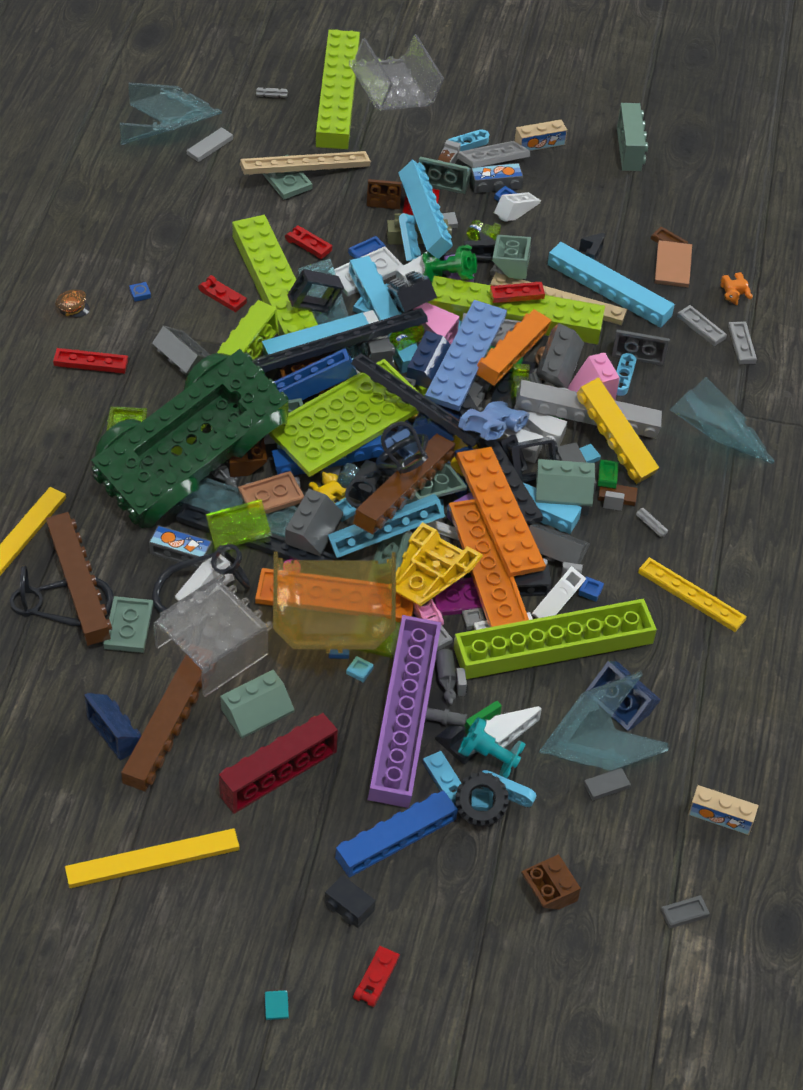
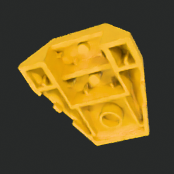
M422 522L409 539L408 549L402 556L403 561L395 573L390 590L422 606L469 573L483 555L468 546L462 550L440 538L436 529Z

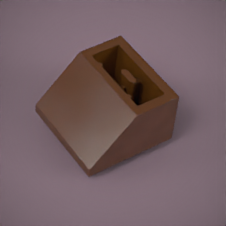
M368 179V207L400 209L402 182Z
M264 438L256 443L244 457L232 456L228 459L230 477L249 476L267 463Z
M559 854L521 872L543 908L560 910L577 902L579 899L581 888Z

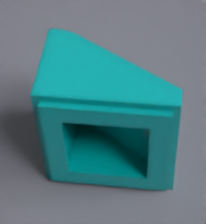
M286 990L265 992L266 1020L289 1018L288 992Z

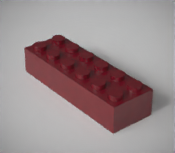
M324 713L313 716L305 724L294 727L288 734L277 737L266 747H260L249 757H243L237 764L223 769L219 774L221 799L232 813L235 814L337 752V728Z

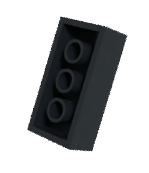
M411 271L405 274V278L393 279L390 281V285H387L391 298L396 302V306L404 312L437 298L430 279L419 272Z

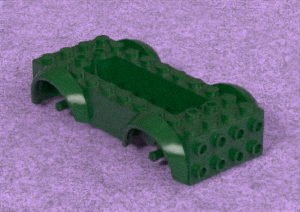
M238 349L232 355L214 353L205 357L190 371L185 381L184 391L143 421L126 419L118 422L107 430L99 440L95 450V457L91 459L93 466L91 469L94 472L93 477L99 484L103 483L107 494L111 498L115 497L117 499L120 509L122 511L126 510L130 514L129 518L135 525L138 524L141 528H152L178 502L191 493L198 492L200 490L199 481L232 456L244 457L256 443L282 424L284 426L287 425L289 409L287 395L284 392H279L275 382L264 375L263 369L252 362L253 360L247 352L244 353L241 349ZM209 424L212 430L209 433H203L201 431L202 425ZM189 437L197 439L195 444H188L186 441ZM175 446L182 448V453L178 456L171 453L172 448Z

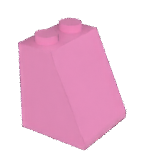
M427 302L413 309L422 308L428 317V322L420 326L411 327L412 337L418 343L421 342L426 331L444 336L450 344L453 342L458 332V315Z
M606 353L588 356L568 389L578 392L581 386L599 377L612 398L616 400L620 377Z

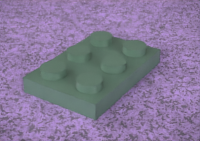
M302 171L262 173L283 200L312 189L311 181Z
M114 596L109 617L113 630L109 631L111 639L104 641V649L144 653L154 606L153 600Z

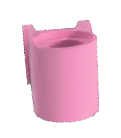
M432 599L423 604L424 606L414 603L413 613L416 618L442 622L441 625H444L442 614Z

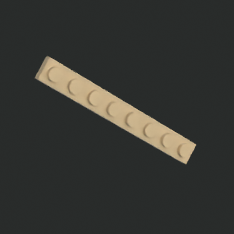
M366 151L247 158L240 159V166L244 175L337 168H361L370 166L371 161Z
M496 272L490 285L531 282L522 279L515 280L507 275ZM543 286L545 295L605 305L604 321L622 325L626 316L627 309Z

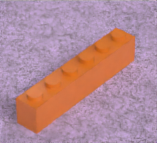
M535 309L529 314L526 313L522 321L517 322L513 330H509L504 339H500L495 348H491L486 357H482L479 360L477 375L495 385L547 333L551 319Z

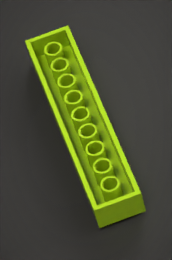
M329 30L316 129V147L348 149L360 32Z
M261 215L233 221L234 241L262 301L277 308L278 335L282 336L317 326L318 324L311 310L292 307L287 294L295 283L296 278L266 216Z
M434 276L432 286L437 298L428 303L458 315L461 321L463 313L468 312L474 300L507 310L505 319L522 321L526 313L529 314L535 309L551 319L545 334L546 336H549L551 330L560 323L575 330L583 342L598 345L605 305L545 295V299L493 303L490 294L491 285Z
M258 300L249 308L247 315L241 318L237 328L231 331L229 338L221 344L217 353L232 355L238 349H241L244 353L247 352L252 359L258 358L263 352L262 341L273 338L278 332L277 308ZM207 424L202 425L201 431H203ZM189 437L186 442L193 444L196 438ZM175 446L171 452L180 455L182 448Z
M639 599L457 633L454 639V651L460 668L465 669L466 679L653 644L657 629L645 600Z

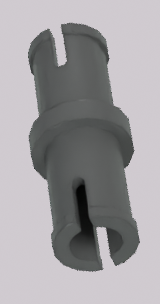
M427 707L425 720L441 722L446 726L447 724L465 727L467 714L450 712V709H445L444 711Z

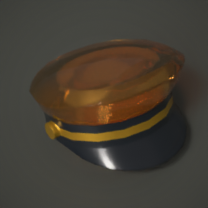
M82 290L65 291L56 299L55 304L65 316L82 317L88 314L90 310L89 305L85 302L86 293Z

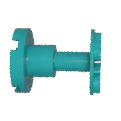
M479 717L476 718L468 730L467 737L463 738L458 752L465 757L469 756L473 750L484 756H487L488 753L504 762L499 775L508 778L511 767L516 768L520 762L521 757L518 754H521L526 743L518 741L509 751L496 744V738L484 732L487 724L486 720Z

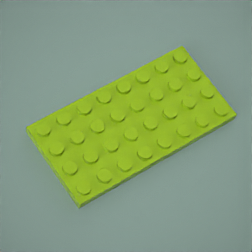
M385 359L376 363L415 389ZM360 372L288 413L287 425H280L271 431L269 435L310 477L382 435L383 431L391 424L400 421L404 422L419 412L412 405L404 403L396 394L388 392L383 385L375 383L368 375Z

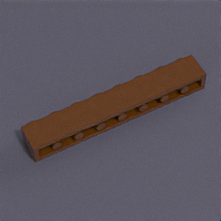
M436 433L427 445L425 451L428 455L427 460L410 472L400 474L397 470L356 509L353 524L372 535L378 529H382L385 522L394 517L396 511L401 510L409 499H413L418 490L424 488L428 480L431 481L438 471H442L448 461L451 462L455 456V443ZM416 459V460L412 461L411 463H409V464L406 465L405 467L412 465L413 463H415V462L418 461L419 459Z
M69 512L46 518L48 530L87 646L111 639L109 631L113 630L110 619H105L107 615L105 605H100L99 601H102L99 589L95 590V586H97L95 576L89 573L92 572L89 560L85 561L87 557L85 547H80L82 543L80 533H75V530H77L75 519L70 518Z
M193 645L190 646L121 772L122 784L146 792L148 786L154 783L156 771L163 766L166 752L171 751L174 737L180 734L184 719H188L192 704H196L200 689L205 687L209 672L212 673L215 668L216 662L213 658V652Z

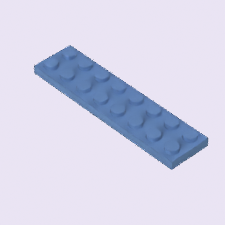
M477 300L473 301L425 394L426 398L436 404L457 411L460 410L477 376L479 368L477 364L482 357H486L507 315V310Z

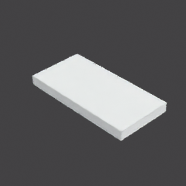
M385 246L362 256H370L372 262H375L377 271L382 275L383 280L396 275L397 269L404 266ZM349 263L329 271V274L339 276L344 286L343 292L350 296L359 291L348 272Z

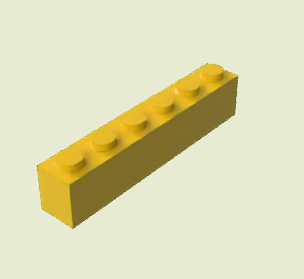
M598 377L581 386L577 392L579 402L585 406L589 417L595 421L599 432L605 436L609 447L615 451L619 462L627 469L629 477L638 484L654 475L659 466L600 378Z

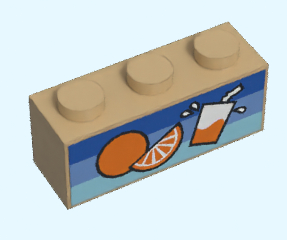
M562 120L516 127L515 142L529 151L565 145L567 129Z
M698 785L688 815L749 835L759 805Z

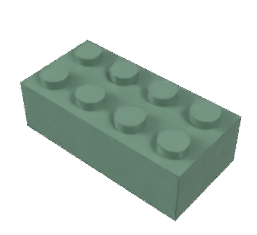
M621 103L617 134L622 171H641L642 165L646 162V155L644 154L648 151V142H645L647 133L644 131L645 121H642L644 111L641 110L640 103Z

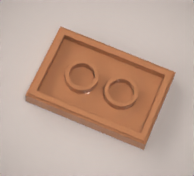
M658 241L655 284L689 287L692 244Z
M291 471L238 487V492L252 518L300 504L304 498Z

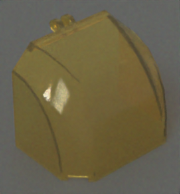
M274 552L273 629L293 649H326V653H330L331 649H337L338 653H343V649H376L396 629V552H392L390 559H387V563L378 564L377 560H291V563H283L282 558H279L278 552Z

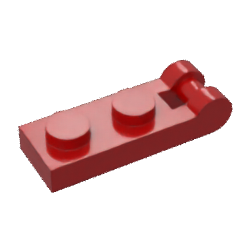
M300 226L294 227L292 232H288L285 235L287 242L295 243L320 259L332 251L331 244Z
M212 275L206 279V282L198 285L199 290L203 294L234 312H237L247 303L246 297L220 283Z
M379 946L360 985L354 993L353 999L368 1002L367 1005L374 1008L399 960L400 954ZM366 989L373 991L372 994L366 992Z

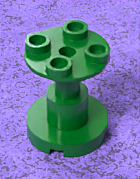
M469 245L459 246L456 254L449 256L444 261H440V258L437 259L429 252L424 253L422 256L425 267L424 275L430 279L431 284L434 276L442 277V271L458 273L462 280L474 279L473 273L477 272L476 255L471 253L472 247Z

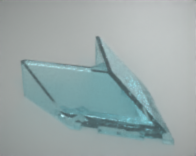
M129 82L130 105L160 121L161 124L157 125V122H154L153 125L120 123L121 145L221 114L222 111L218 108L213 109L209 103L191 93H184L182 88L178 86Z
M707 377L693 390L690 389L670 409L714 441L771 464L775 462L772 456L765 450L766 447L753 428L747 427L745 421H747L745 416Z
M642 670L583 692L539 752L611 771L669 751L670 747L667 742L619 731L614 727L611 716L640 677L643 676Z

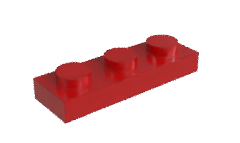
M542 282L490 286L493 303L545 299Z

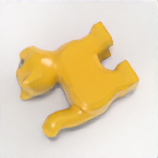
M323 471L322 483L324 485L318 487L314 482L309 483L310 488L326 494L333 502L336 498L339 501L346 498V488H343L337 482V474Z

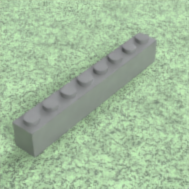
M521 380L517 390L515 408L597 426L595 421L589 417L585 406L579 402L577 392ZM615 401L637 435L656 439L661 429L662 411Z

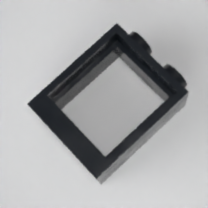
M303 269L287 296L292 307L328 314L339 295L343 292L344 286L339 276ZM313 284L328 287L321 298L307 295Z
M545 437L506 445L508 459L522 482L536 480V472L522 474L519 449L545 444L547 460H558L556 459L558 447L554 439Z

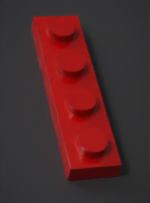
M57 348L53 363L54 366L125 374L128 356Z

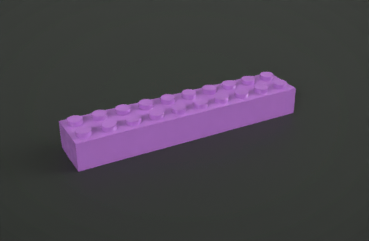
M402 615L368 800L409 808L442 622Z

